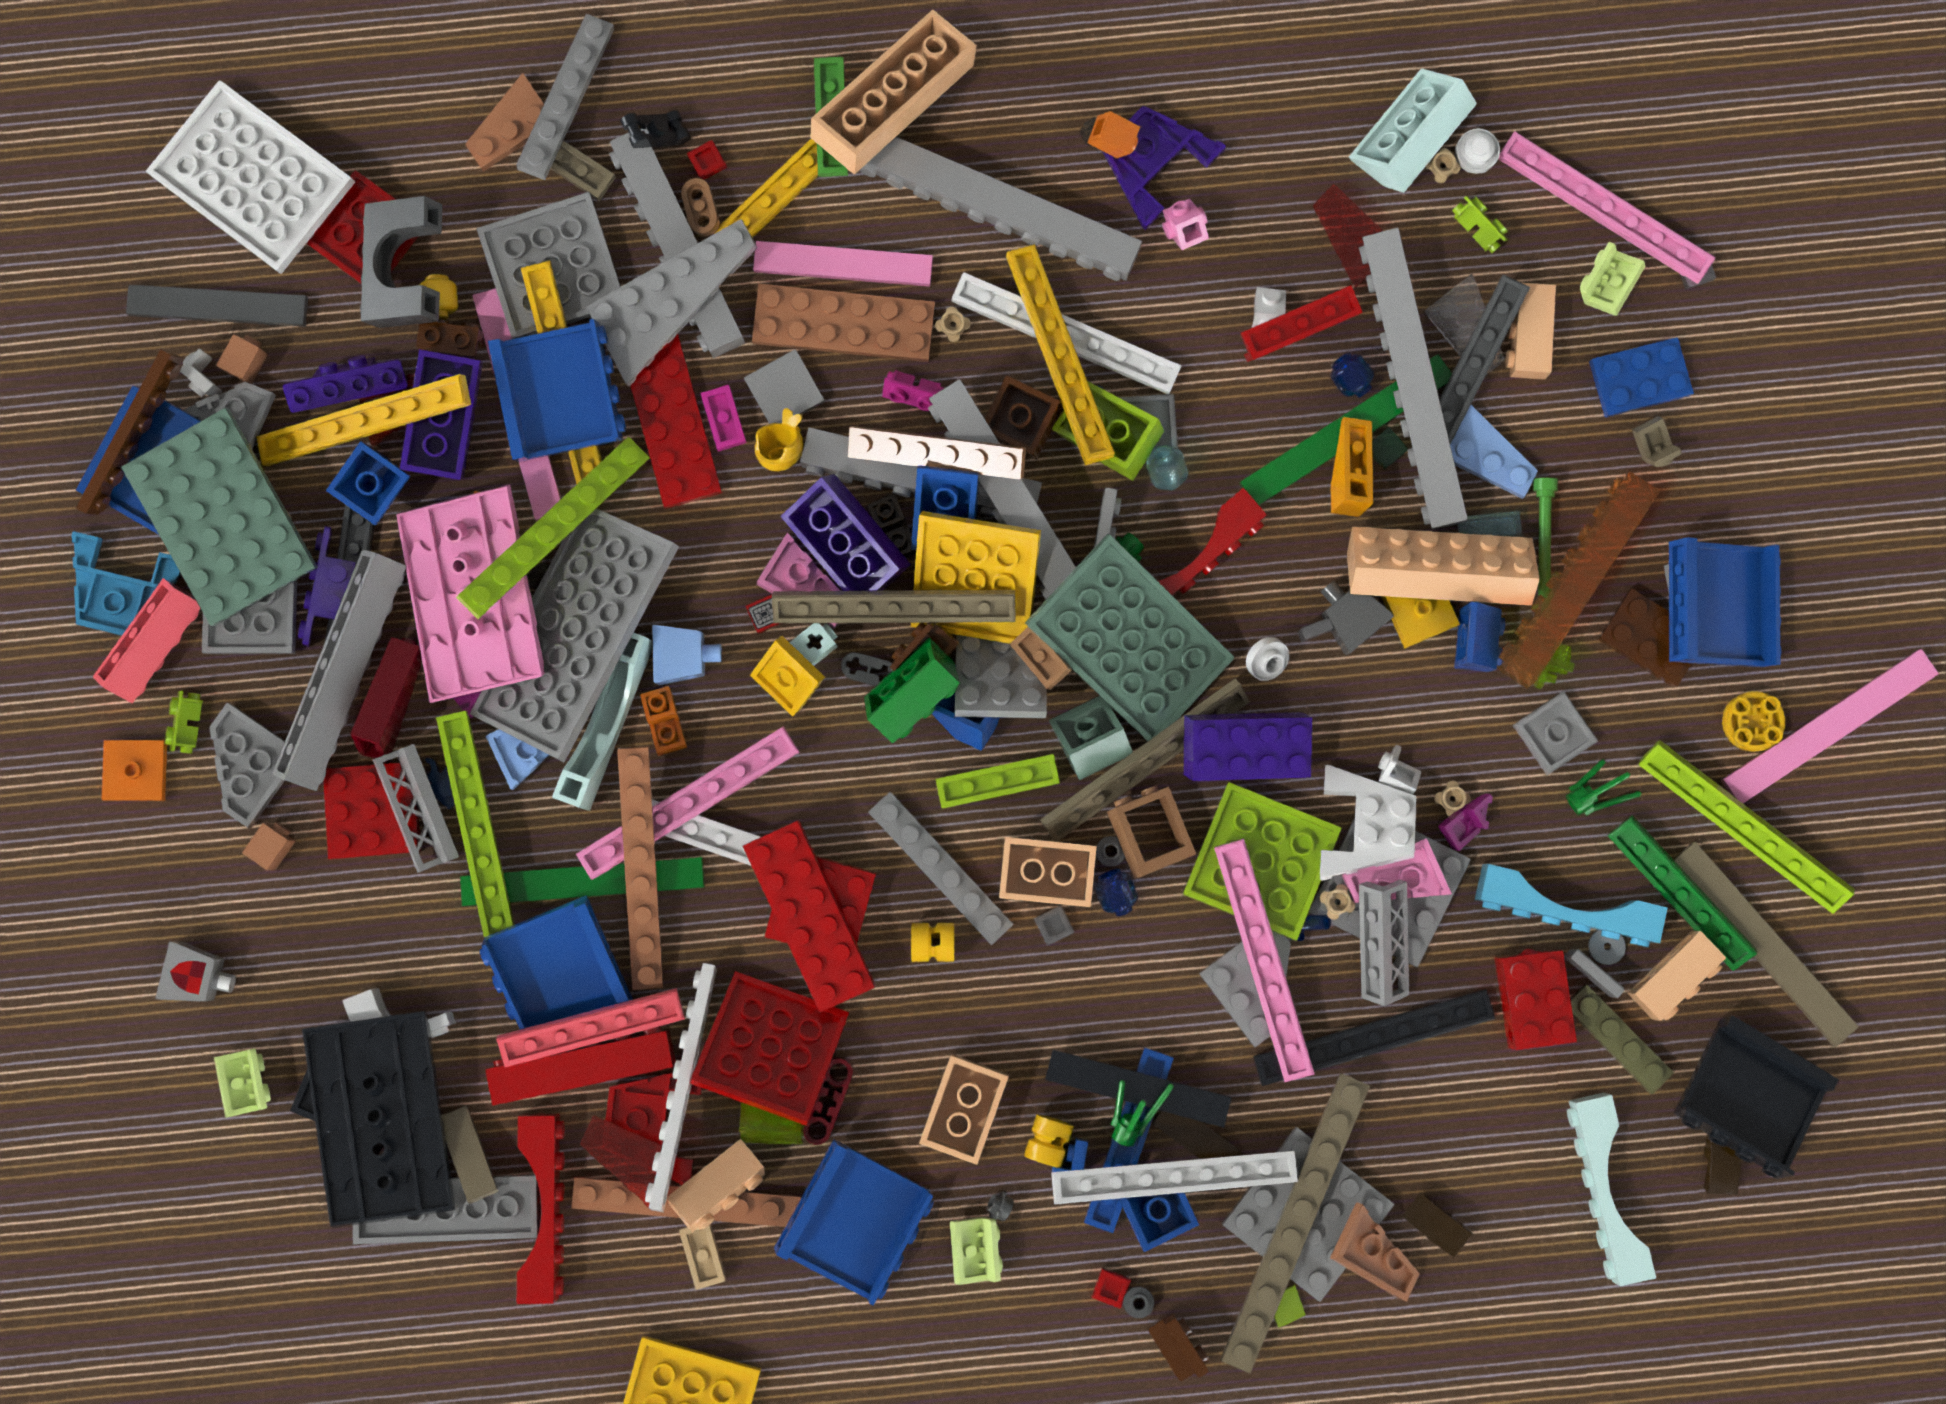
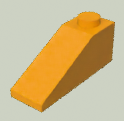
M1343 417L1331 481V513L1359 517L1373 504L1372 421Z

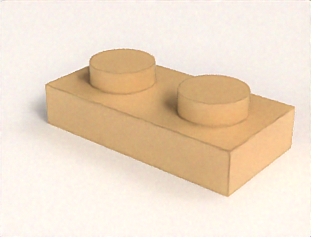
M711 1224L701 1231L696 1229L693 1233L688 1227L679 1229L695 1289L698 1290L725 1282L727 1279Z

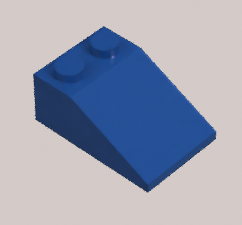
M918 465L911 550L917 549L919 515L922 511L977 520L978 472Z

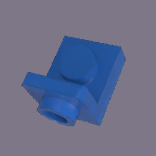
M1076 1137L1075 1144L1068 1145L1066 1162H1070L1071 1167L1062 1166L1058 1168L1052 1166L1051 1172L1084 1170L1088 1139Z

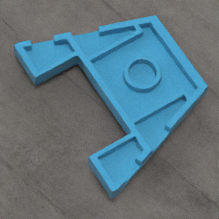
M75 531L72 532V543H74L75 552L73 568L76 572L74 596L77 625L122 636L161 580L164 578L175 585L181 576L171 555L159 552L151 582L95 569L103 539Z

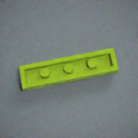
M1054 754L935 779L942 809L1060 784Z

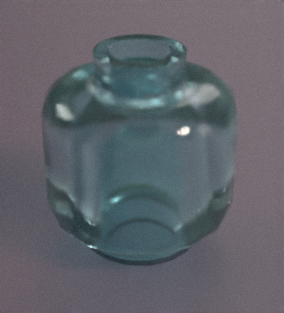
M1169 445L1158 446L1146 460V468L1151 483L1158 489L1174 490L1187 479L1188 468L1184 455L1178 448Z

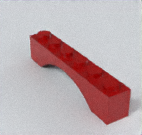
M1242 488L1218 510L1214 530L1202 553L1178 573L1158 582L1172 596L1179 591L1184 595L1196 584L1194 581L1196 576L1201 572L1207 575L1219 565L1216 559L1224 553L1228 556L1234 553L1242 545L1239 542L1242 537L1247 533L1252 537L1265 526L1261 521L1264 520L1267 514L1249 493Z
M560 1113L522 1114L518 1116L517 1147L528 1160L536 1176L540 1190L542 1212L540 1229L535 1245L527 1260L517 1272L516 1304H554L559 1299V1295H563L564 1277L559 1276V1264L564 1262V1245H559V1233L564 1231V1214H559L560 1201L564 1200L565 1194L564 1183H560V1170H564L565 1165L564 1152H560V1139H564L565 1123L560 1121Z

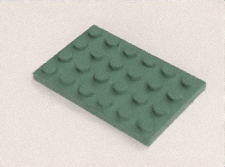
M224 408L121 467L210 626L221 623L318 568L230 409Z
M1109 534L1096 545L1024 623L1147 742L1177 721L1235 658Z

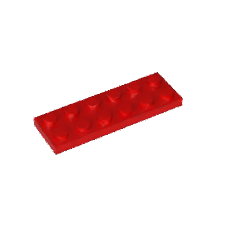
M677 334L669 344L666 343L654 356L655 359L648 367L645 366L635 377L636 380L630 385L665 509L722 494L679 334Z
M800 820L743 845L742 847L819 1012L874 989L876 984Z

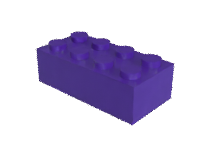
M419 349L413 388L462 374L466 376L471 405L407 424L400 463L401 470L464 480L483 366L482 361Z
M835 474L821 477L780 516L843 591H884L911 566L910 562Z
M1302 712L1184 715L1183 775L1192 781L1311 778L1312 717Z

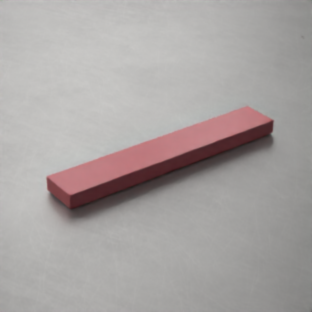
M675 988L497 1036L496 1040L504 1066L508 1067L685 1020V1015L678 990Z

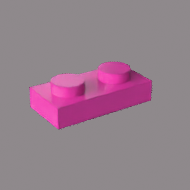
M726 385L700 393L718 452L746 444L730 386Z

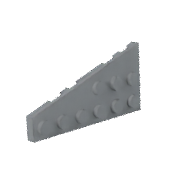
M742 219L586 306L591 318L599 322L600 326L604 325L608 343L605 345L626 385L630 386L636 380L635 377L645 366L648 367L655 359L654 356L666 343L669 344L697 314L701 305L719 290L718 287L730 274H733L756 250L757 246Z

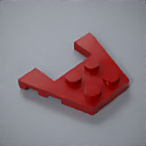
M673 1072L609 1087L602 1149L652 1170L655 1153H661L664 1141L659 1140L662 1122H667V1097L669 1091H675L677 1079L673 1078ZM692 1084L690 1094L702 1095L703 1088ZM676 1157L671 1180L682 1186L692 1178L694 1159Z

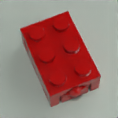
M1525 949L1517 955L1495 957L1508 1048L1523 1050L1577 1042L1563 950L1541 952Z

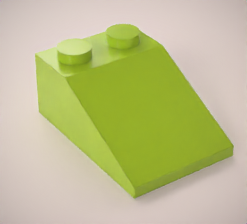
M1087 381L1115 452L1113 458L1099 462L1134 481L1164 433L1162 424L1158 418ZM1063 410L1052 430L1078 447Z

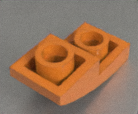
M666 686L640 694L658 756L688 748L670 687Z

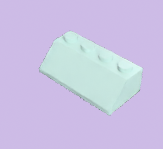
M1421 68L1355 148L1349 158L1384 187L1404 193L1477 103L1463 79Z

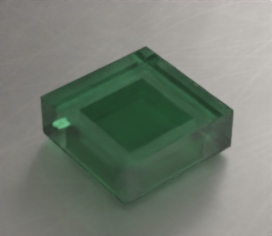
M1390 427L1372 441V456L1384 470L1406 453L1408 449Z

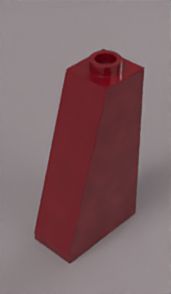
M391 637L350 735L359 754L375 759L393 752L422 664L420 646L411 639L401 638L399 640Z

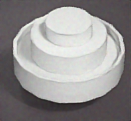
M1480 128L1464 133L1455 148L1456 161L1460 164L1461 168L1474 174L1485 173L1490 170L1500 154V146L1496 137L1488 130Z
M1275 637L1261 639L1249 650L1246 657V667L1249 673L1260 681L1274 679L1286 668L1289 661V650L1282 641Z

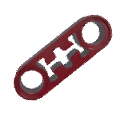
M845 1057L832 1059L807 1126L804 1125V1137L813 1145H821L829 1139L854 1074L853 1064ZM836 1063L844 1064L847 1067L848 1075L843 1080H837L831 1074V1068ZM826 1081L833 1086L843 1087L842 1091L838 1088L835 1090L833 1100L837 1102V1105L832 1104L826 1114L827 1116H833L832 1120L825 1115L815 1114V1110L819 1113L822 1112L825 1101L821 1100V1096L826 1097L831 1089V1086L825 1085ZM819 1121L826 1126L827 1132L825 1136L817 1138L811 1134L810 1125L813 1122Z

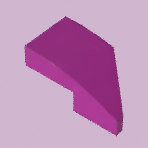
M1485 793L1477 797L1438 825L1452 850L1460 851L1480 833L1481 828L1488 829L1489 821H1486L1488 803H1492L1493 797L1491 794Z

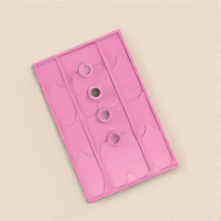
M510 484L396 514L429 702L433 703L542 677L545 674L543 668L544 660L537 633V621L527 575L479 620L456 598L459 593L520 538V528Z

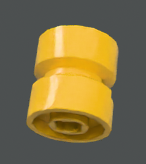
M912 923L911 961L929 962L931 957H935L937 962H954V923H937L935 927H931L929 923ZM932 938L940 939V945L932 946Z
M1036 1114L1032 1126V1132L1035 1135L1034 1138L1028 1140L1024 1156L1046 1165L1061 1168L1066 1154L1063 1145L1069 1143L1074 1125L1049 1116Z

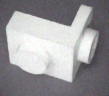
M1256 288L1252 328L1285 314L1286 290Z
M198 349L184 359L180 372L191 381L188 386L199 396L203 397L205 394L212 396L217 393L220 395L222 390L202 373V370L212 361V358L201 349Z
M1395 745L1391 753L1385 752L1379 762L1378 768L1382 771L1378 782L1413 795L1417 789L1421 771L1399 761L1398 758L1402 747Z

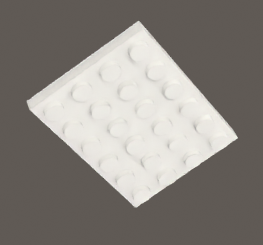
M220 80L146 170L159 183L280 274L284 272L355 183L349 175Z

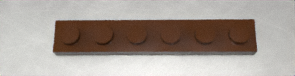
M160 349L76 509L85 514L99 515L108 507L110 503L109 496L114 486H117L124 477V471L121 467L127 464L128 460L132 459L137 453V443L142 434L149 430L152 424V415L156 408L164 402L167 387L180 372L182 357L173 352Z

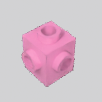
M1191 199L1178 201L1171 207L1163 210L1166 222L1162 223L1165 235L1169 240L1173 239L1181 250L1209 239L1205 225L1207 224L1206 214L1203 208H1197Z

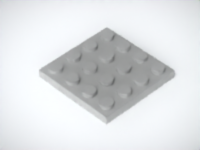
M590 192L476 228L512 339L525 337L533 332H537L521 272L522 267L550 260L567 324L591 317L586 306L621 287Z
M1355 817L1338 851H1354ZM1415 831V842L1427 838L1452 894L1407 898L1408 963L1414 967L1419 966L1471 860ZM1342 874L1332 876V879L1323 880L1312 901L1309 913L1360 939L1359 903H1355L1353 912L1342 913L1338 919L1332 920L1327 916L1328 910L1325 904L1321 903L1319 899L1320 894L1324 891L1330 892L1339 884L1346 886ZM1336 899L1335 904L1339 905L1340 900ZM1396 899L1391 900V907ZM1395 920L1391 928L1392 936L1397 928V920ZM1397 948L1393 954L1394 957H1397Z
M1295 1127L1277 1152L1295 1151L1298 1175L1312 1139ZM1340 1161L1290 1277L1291 1280L1319 1302H1321L1346 1269L1330 1259L1356 1202L1365 1206L1369 1211L1368 1214L1377 1224L1382 1222L1394 1206V1203ZM1294 1183L1250 1186L1221 1224L1263 1257Z

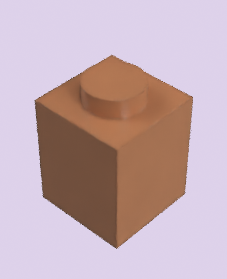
M233 334L216 366L243 382L253 384L268 354L260 348L262 343L248 335H245L242 339Z
M278 822L274 824L262 823L242 854L264 869L276 871L296 840L289 836L291 831Z

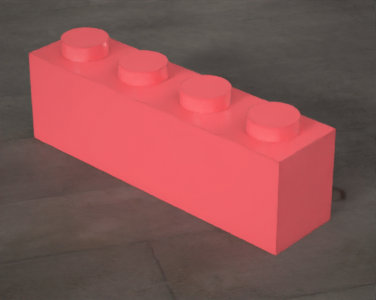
M163 578L95 672L93 678L104 689L133 704L136 698L143 694L153 674L163 666L164 659L170 650L180 642L185 629L198 617L200 606L196 599L188 592Z

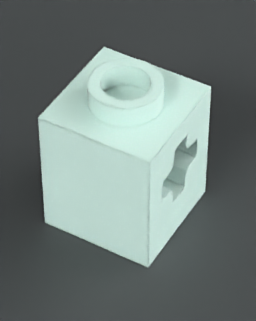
M813 623L789 643L815 666L838 647L833 641L838 636L827 623L823 626L820 623ZM812 637L816 639L823 638L820 641L822 645L820 649L817 650L815 647L809 649Z

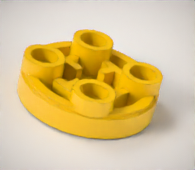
M1751 691L1734 697L1727 704L1723 712L1722 725L1726 737L1734 746L1744 751L1758 752L1769 749L1782 740L1785 729V715L1778 698L1763 692Z

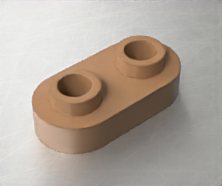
M700 178L690 179L683 185L681 190L687 220L690 228L696 235L709 237L718 230L720 225L714 196L705 180ZM698 193L703 194L699 200H694ZM704 220H710L707 226H701Z

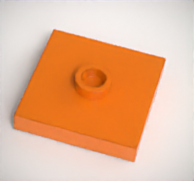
M104 740L102 801H165L167 745L165 741Z

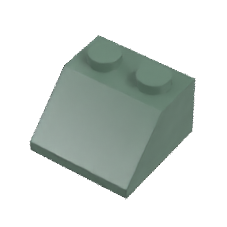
M1100 696L1049 720L1079 780L1119 762L1133 753L1124 728L1109 704Z

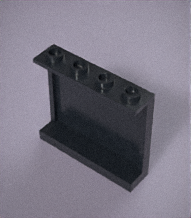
M1731 1015L1719 1020L1674 1114L1682 1118L1681 1122L1685 1126L1694 1130L1700 1129L1709 1135L1708 1139L1720 1146H1728L1735 1150V1155L1743 1161L1754 1162L1763 1167L1762 1172L1775 1179L1790 1177L1795 1174V1171L1790 1169V1166L1825 1092L1835 1090L1839 1079Z

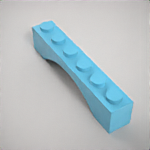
M1482 864L1474 899L1482 901L1483 908L1500 911L1501 906L1513 909L1512 915L1530 919L1531 914L1542 916L1541 922L1560 926V922L1564 921L1572 923L1571 929L1585 933H1589L1590 928L1601 930L1602 937L1619 940L1620 935L1631 938V944L1649 948L1650 943H1660L1668 907L1639 900H1629L1617 907L1602 911L1587 912L1573 910L1556 904L1541 895L1524 879L1519 871L1492 864Z

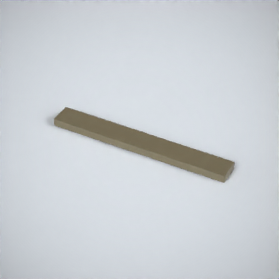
M1015 590L773 591L772 593L774 623L1016 621Z
M1233 679L1185 715L1234 714L1250 701L1241 684L1236 679ZM1184 716L1040 819L1051 838L1058 842L1184 750Z
M1691 842L1673 858L1758 950L1754 958L1832 1046L1837 1047L1859 1027L1696 842Z

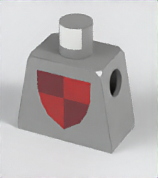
M169 941L155 999L214 1001L217 990L228 993L233 991L236 976L222 972L223 958L182 941Z

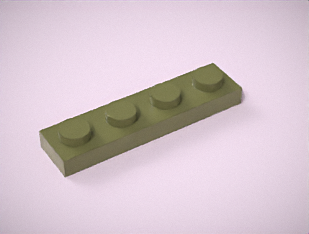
M1584 984L1570 998L1573 1016L1649 1094H1654L1674 1074L1588 985Z

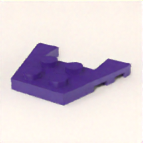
M1143 105L1128 120L1140 126L1137 134L1138 144L1131 154L1120 158H1115L1105 152L1103 154L1141 226L1146 230L1163 213L1165 208L1144 187L1183 148H1186L1200 163L1208 168L1225 151L1226 145L1220 141L1215 142L1203 136V133L1194 129L1185 128L1177 124V121Z

